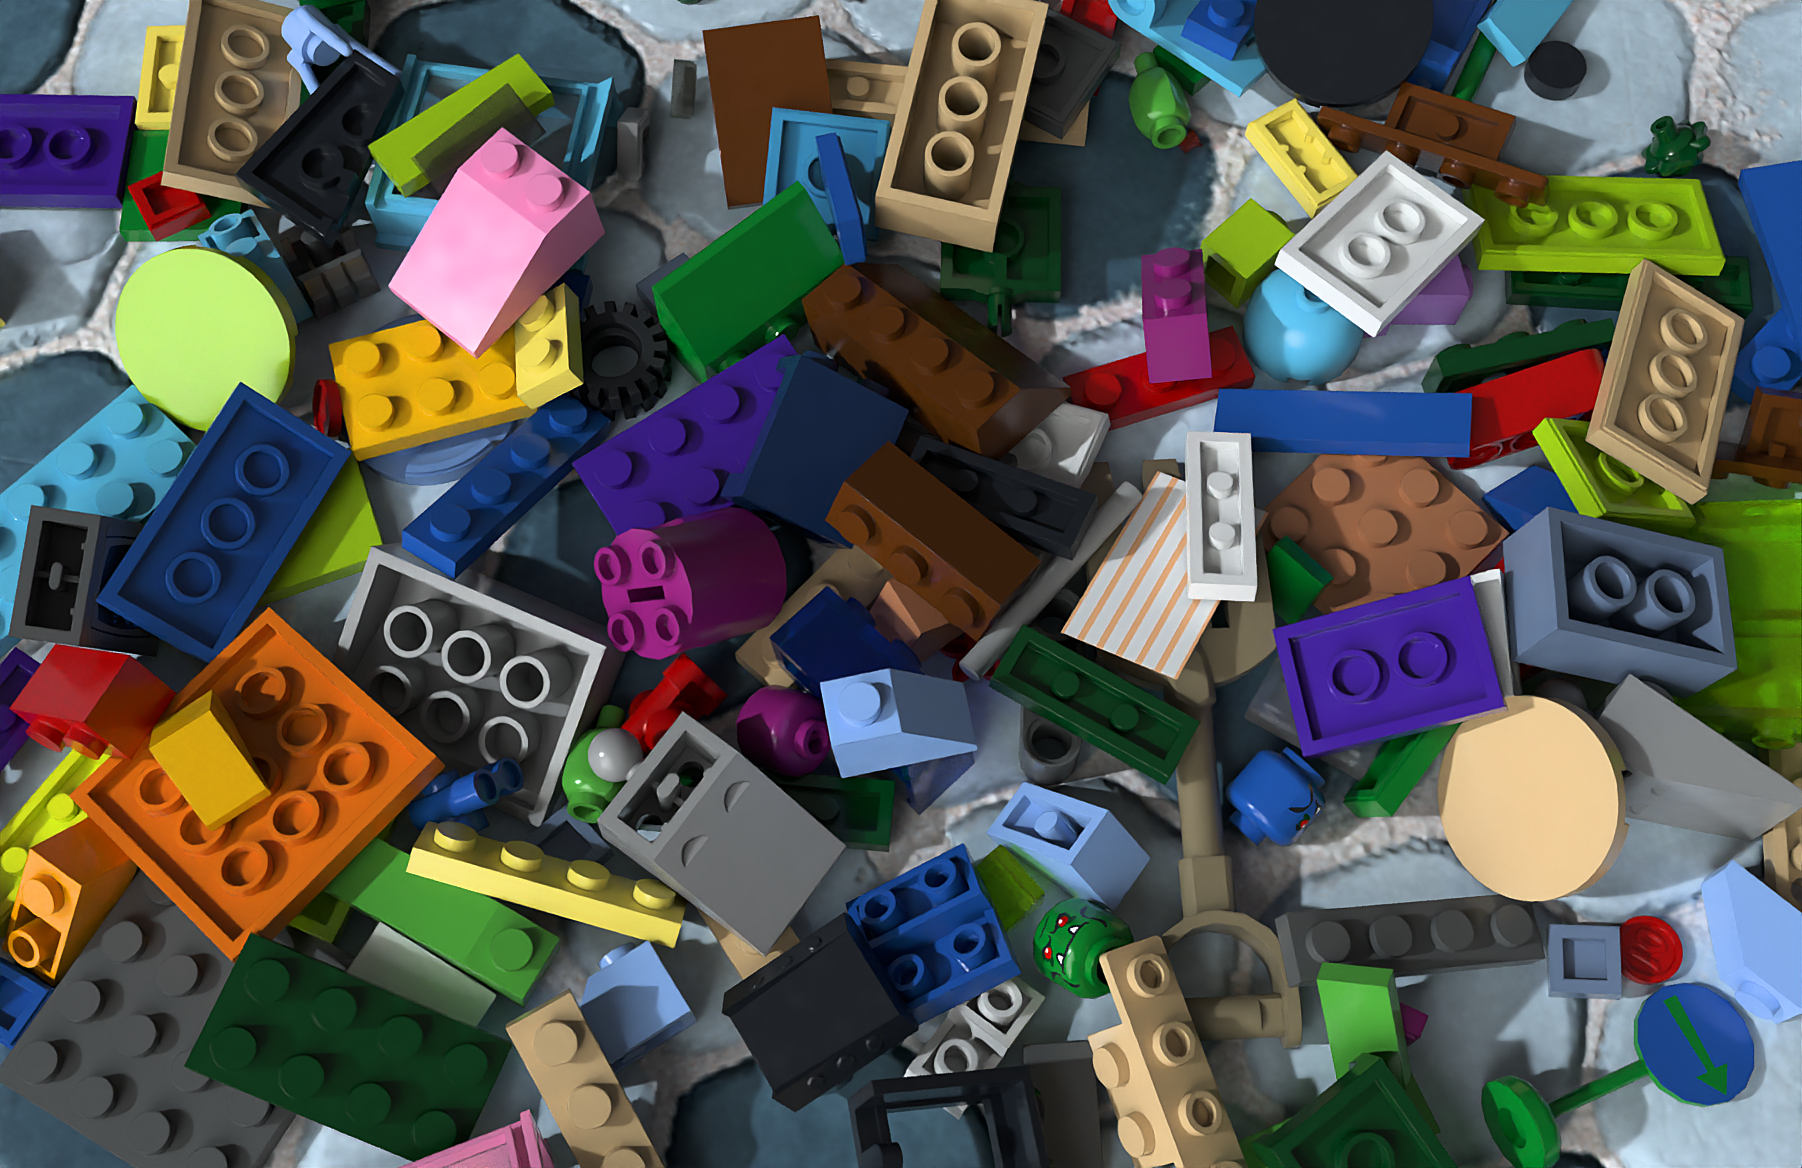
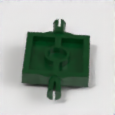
M1014 162L992 253L941 241L940 295L947 300L979 301L988 304L987 328L997 334L998 316H1001V337H1007L1012 334V304L1020 302L1059 303L1061 293V187H1031L1013 181Z

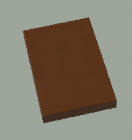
M819 15L702 30L728 210L763 205L773 107L833 114Z

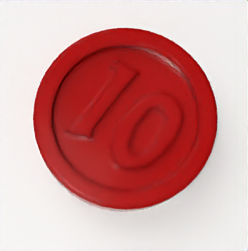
M318 379L314 386L312 398L315 429L335 441L340 435L342 426V403L339 388L334 379Z
M1644 915L1633 917L1619 926L1621 973L1626 978L1642 985H1655L1671 978L1678 971L1683 959V949L1677 933L1669 924L1659 918Z

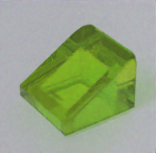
M999 844L976 866L1007 934L1043 904L1045 897L1043 889L1002 844Z

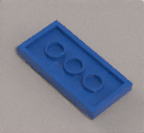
M239 382L95 601L208 665L236 638L352 451L244 383Z

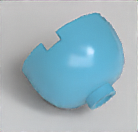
M1279 268L1270 272L1251 294L1243 318L1244 331L1242 337L1244 348L1255 366L1274 380L1287 383L1289 378L1298 381L1309 380L1307 384L1309 386L1321 385L1341 376L1355 360L1365 331Z

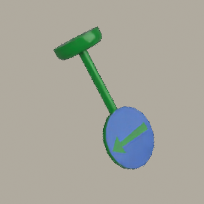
M1689 983L1661 987L1642 1002L1634 1019V1047L1639 1060L1548 1102L1531 1083L1518 1076L1507 1075L1497 1077L1488 1081L1482 1089L1481 1106L1485 1123L1499 1150L1515 1168H1552L1560 1158L1562 1146L1556 1118L1646 1076H1649L1660 1090L1680 1103L1703 1108L1727 1103L1746 1088L1754 1070V1043L1745 1021L1729 1001L1707 987Z

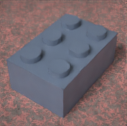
M1552 507L1545 508L1503 541L1511 661L1614 684H1620L1631 674L1640 681H1649L1662 687L1671 696L1684 699L1738 669L1723 548Z

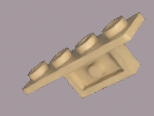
M1154 935L1101 954L1099 962L1122 1023L1088 1035L1087 1038L1093 1051L1095 1073L1100 1082L1106 1087L1118 1120L1120 1141L1127 1153L1130 1154L1134 1167L1153 1168L1174 1163L1176 1168H1248L1162 939Z

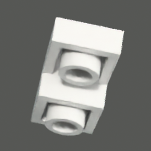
M1015 976L950 1009L946 1019L907 1068L904 1077L997 1068L1046 997ZM970 1105L944 1107V1109L959 1120Z

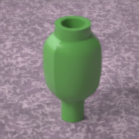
M1151 52L1142 53L1134 60L1137 76L1128 93L1130 110L1140 133L1147 139L1152 140L1155 147L1160 149L1172 148L1180 144L1186 136L1185 128L1191 119L1190 106L1177 78L1168 70L1159 67L1155 54Z
M606 705L601 707L596 727L583 732L578 737L567 757L562 777V790L569 801L567 812L571 817L585 823H598L597 819L627 783V780L609 782L601 779L593 772L588 761V750L594 737L603 730L620 728L624 724L626 713L617 706Z

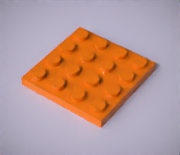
M270 607L173 697L155 725L213 690L219 696L267 783L272 793L271 795L213 832L210 831L148 749L153 729L132 760L110 756L69 795L233 963L236 962L251 931L273 940L445 768V765L433 752Z

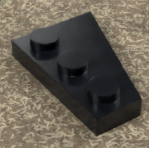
M354 49L352 55L347 57L237 171L235 177L241 187L332 249L374 160L368 145L386 134L404 96L405 90L400 79Z

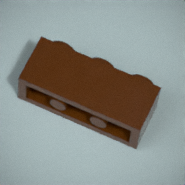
M889 440L843 482L825 519L847 541L857 545L887 569L897 581L907 585L942 613L947 621L962 629L977 642L1018 599L1042 562Z

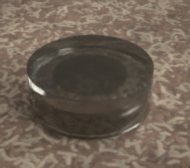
M674 59L670 118L691 120V117H694L697 64L693 60Z

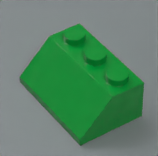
M798 180L652 286L657 314L665 334L668 350L700 385L783 334L791 342L797 336L800 328L808 322L802 299L844 264L839 246L807 190Z

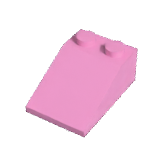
M502 127L458 168L388 286L396 296L478 359L605 234V230L591 193Z

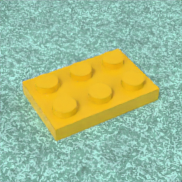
M427 319L328 344L341 396L342 410L351 451L357 461L530 417L538 411V407L531 410L517 396L515 322L478 359L473 357Z

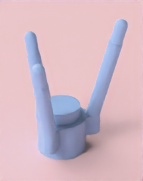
M313 5L297 7L289 13L283 22L282 36L292 47L287 56V61L299 72L310 95L320 86L311 68L312 64L328 66L334 63L341 54L346 57L351 56L354 49L399 79L401 78V70L352 38L339 24H333Z

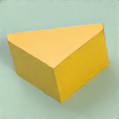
M213 690L153 726L148 749L210 831L213 832L272 794L223 703Z

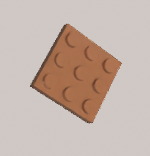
M1321 454L1263 509V511L1269 514L1261 526L1265 556H1267L1275 543L1287 535L1334 577L1333 581L1314 604L1324 615L1469 576L1509 535V532L1421 456Z

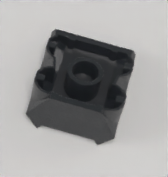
M845 912L724 992L722 1014L731 1019L773 1090L772 1099L795 1113L818 1097L837 1092L851 1082L854 1073L879 1056L889 1054L900 1046L906 1038L919 1030L918 1022L852 916Z

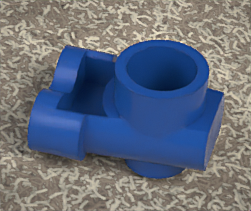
M504 757L463 777H460L457 768L435 777L422 790L424 797L408 804L410 820L420 832L428 821L438 824L448 821L458 822L479 832L490 826L483 808L495 804L499 797L511 795L522 789L524 783L522 770L515 760L510 757Z

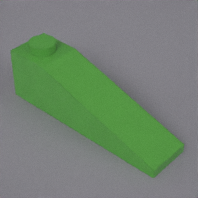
M377 837L323 889L326 893L378 923L382 922L437 958L525 1008L560 950L559 937L494 899L475 891L406 872L410 855Z

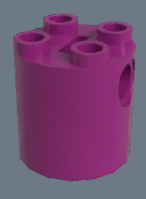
M725 507L676 518L652 528H632L616 536L610 546L599 549L594 560L595 573L601 581L602 599L609 617L607 632L610 641L620 651L633 650L641 657L657 660L695 647H705L746 635L769 626L781 611L787 590L786 565L777 539L762 519L743 508Z

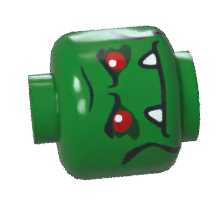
M1070 898L1052 907L1038 924L1033 939V959L1039 971L1056 984L1079 998L1097 999L1111 993L1099 962L1101 954L1134 943V937L1129 925L1117 915L1088 899Z

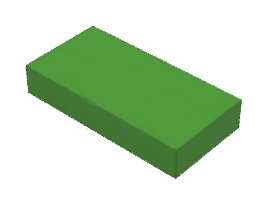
M1322 962L1316 980L1336 1079L1338 1080L1349 1071V1063L1361 1053H1368L1382 1058L1403 1090H1406L1411 1075V1067L1393 969Z

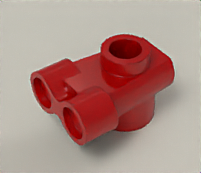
M684 652L662 672L665 677L655 689L645 690L633 699L628 710L629 718L620 727L637 737L642 751L649 755L682 712H685L697 721L703 714L708 717L728 697Z

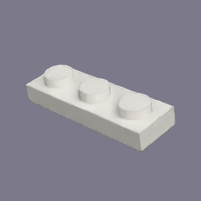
M1187 431L1185 442L1188 599L1254 602L1257 591L1251 433Z

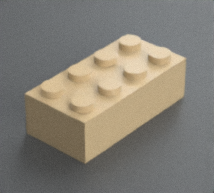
M925 0L875 196V227L992 253L1042 44L1049 7L1048 3L1034 0Z

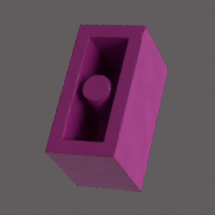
M1173 247L1160 250L1155 254L1141 255L1142 321L1149 383L1211 378L1210 335L1202 249L1185 250Z

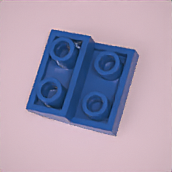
M964 843L845 903L848 914L852 916L919 1025L1022 973L990 894Z

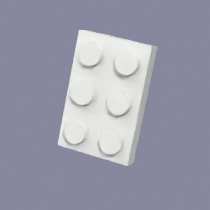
M1386 150L1281 248L1274 265L1375 338L1477 235L1485 219Z

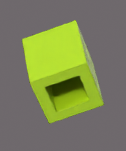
M1250 198L1202 240L1200 249L1203 252L1205 282L1238 309L1250 298L1255 288L1270 272L1279 269L1274 265L1279 252L1295 234L1289 230L1288 225L1281 216L1273 211H1266L1255 200Z

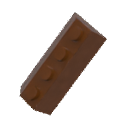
M844 263L802 299L815 346L856 377L874 381L888 388L892 392L891 401L909 410L908 414L946 444L999 461L1072 395L1070 386L898 264L855 263L845 266Z

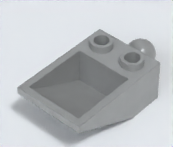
M1629 674L1592 711L1587 709L1586 698L1582 690L1573 682L1565 679L1548 680L1541 684L1533 694V696L1558 698L1567 701L1587 712L1606 730L1616 744L1626 767V770L1622 771L1626 794L1625 817L1752 841L1802 808V789L1674 704L1671 695L1662 687L1652 682L1640 681Z
M685 712L679 715L645 759H643L642 747L637 737L622 728L603 730L594 737L589 746V765L598 777L609 782L627 780V783L597 819L602 837L763 957L768 955L846 849L844 843L740 752ZM691 767L697 768L703 772V779L696 787H686L679 781V776L683 770ZM647 820H655L662 825L661 833L652 841H648L637 833L639 826Z

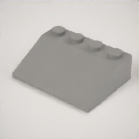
M402 542L371 546L332 663L440 759L445 768L437 776L457 768L460 777H463L504 757H510L515 760L523 773L524 783L522 789L511 795L499 797L498 801L490 806L539 827L548 820L563 791L562 777L567 757L578 737L583 732L595 728L600 709L606 706L612 694L627 651L623 652L614 647L609 639L607 627L469 568L454 580L402 548Z

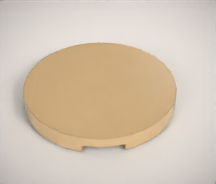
M1532 695L1507 697L1505 699L1508 711L1464 721L1452 736L1445 750L1438 777V807L1445 835L1452 850L1466 870L1484 886L1496 893L1522 901H1547L1578 894L1592 886L1608 872L1625 843L1630 825L1625 823L1626 794L1622 771L1626 770L1624 761L1616 744L1606 730L1581 708L1558 698Z

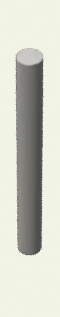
M1123 482L1099 508L1073 561L1056 556L959 662L960 668L967 676L975 681H979L1010 647L1023 624L1029 626L1140 503L1143 497L1134 485Z

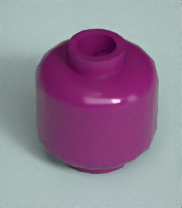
M770 685L760 688L749 697L739 712L736 722L737 743L742 755L754 766L784 776L801 777L808 773L810 774L822 764L830 751L831 741L824 703L816 695L785 686Z

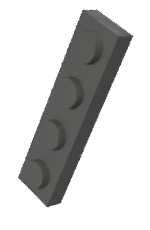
M1501 894L1287 912L1275 919L1289 988L1317 985L1316 979L1322 962L1393 969L1394 977L1396 978L1529 965L1545 959L1531 901L1516 900Z

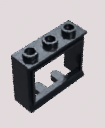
M1030 1065L871 1080L847 1099L859 1168L903 1167L902 1150L898 1142H892L887 1113L983 1104L996 1168H1057L1054 1161L1048 1157L1042 1128L1045 1118L1044 1102L1041 1093L1034 1087Z

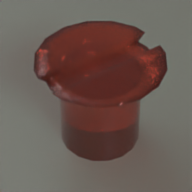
M1190 128L1188 129V135L1178 144L1184 154L1196 146L1203 147L1202 143L1198 141L1200 139L1196 133Z

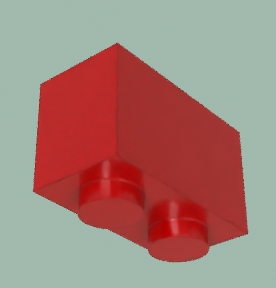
M55 644L9 709L30 724L25 731L26 734L50 750L62 752L65 746L94 760H99L102 754L132 760L176 692L131 655Z

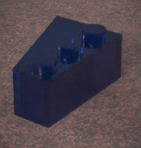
M829 586L821 590L769 637L778 665L803 692L816 695L822 701L820 682L888 668L925 675L920 670L922 668L921 661L907 644L898 638L889 642L875 629L877 626L875 619L858 600L849 597L844 601ZM973 751L889 769L906 784L909 797L905 801L920 816L975 762Z

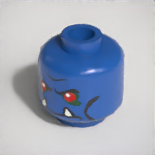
M1285 747L1281 753L1271 749H1262L1226 787L1227 799L1236 809L1228 820L1256 846H1259L1266 837L1276 845L1290 846L1324 811L1326 800L1320 789L1326 782L1290 748Z

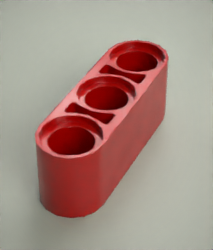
M1598 349L1578 351L1455 392L1472 394L1469 458L1446 457L1450 469H1468L1539 446L1532 431L1545 417L1590 422L1606 366L1601 351Z

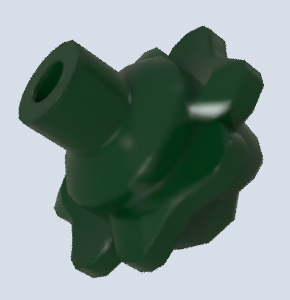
M1663 116L1652 123L1650 131L1654 135L1652 138L1653 142L1641 152L1642 157L1646 160L1644 166L1646 173L1654 174L1660 172L1662 176L1680 177L1688 174L1694 166L1701 164L1704 158L1703 151L1711 145V140L1706 135L1708 127L1705 122L1699 121L1691 124L1689 120H1683L1676 125L1671 116Z

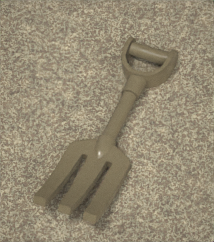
M1176 459L1143 460L1141 477L1143 494L1157 471L1182 480ZM1094 462L1088 476L1079 488L1096 494L1099 508L1115 492L1108 462ZM1254 497V507L1257 508V507H1256V502H1255V497ZM1122 523L1085 562L1088 586L1123 529ZM1260 528L1255 537L1257 591L1254 602L1224 600L1226 628H1212L1210 619L1177 680L1095 646L1093 648L1095 662L1104 669L1137 686L1163 691L1165 703L1200 721L1196 732L1176 767L1184 859L1178 861L1183 919L1160 937L1167 955L1171 947L1184 937L1204 932L1231 935L1253 949L1266 966L1273 988V994L1184 998L1200 1041L1279 1037L1282 1047L1287 1049L1299 1048L1302 1040V1013L1299 987L1289 988L1279 939L1273 931L1248 915L1237 912L1232 857L1225 855L1212 720V707L1216 703L1215 688L1232 683L1249 674L1260 666L1277 648L1272 630L1275 629V619Z

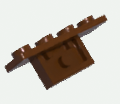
M1405 82L1399 89L1384 125L1326 106L1321 107L1317 116L1321 130L1332 144L1340 150L1358 153L1360 148L1381 155L1387 150L1412 169L1418 166L1437 172V178L1450 186L1470 189L1471 185L1474 184L1493 190V195L1498 200L1519 208H1526L1529 203L1544 207L1550 196L1549 179L1547 177L1500 162L1516 127V116Z
M1756 386L1740 443L1734 444L1719 441L1711 479H1727L1729 473L1752 476L1755 482L1776 489H1789L1792 483L1802 484V393Z

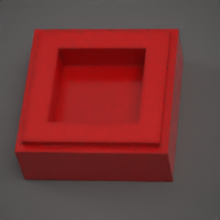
M163 171L127 186L156 242L212 217L200 193L161 185Z

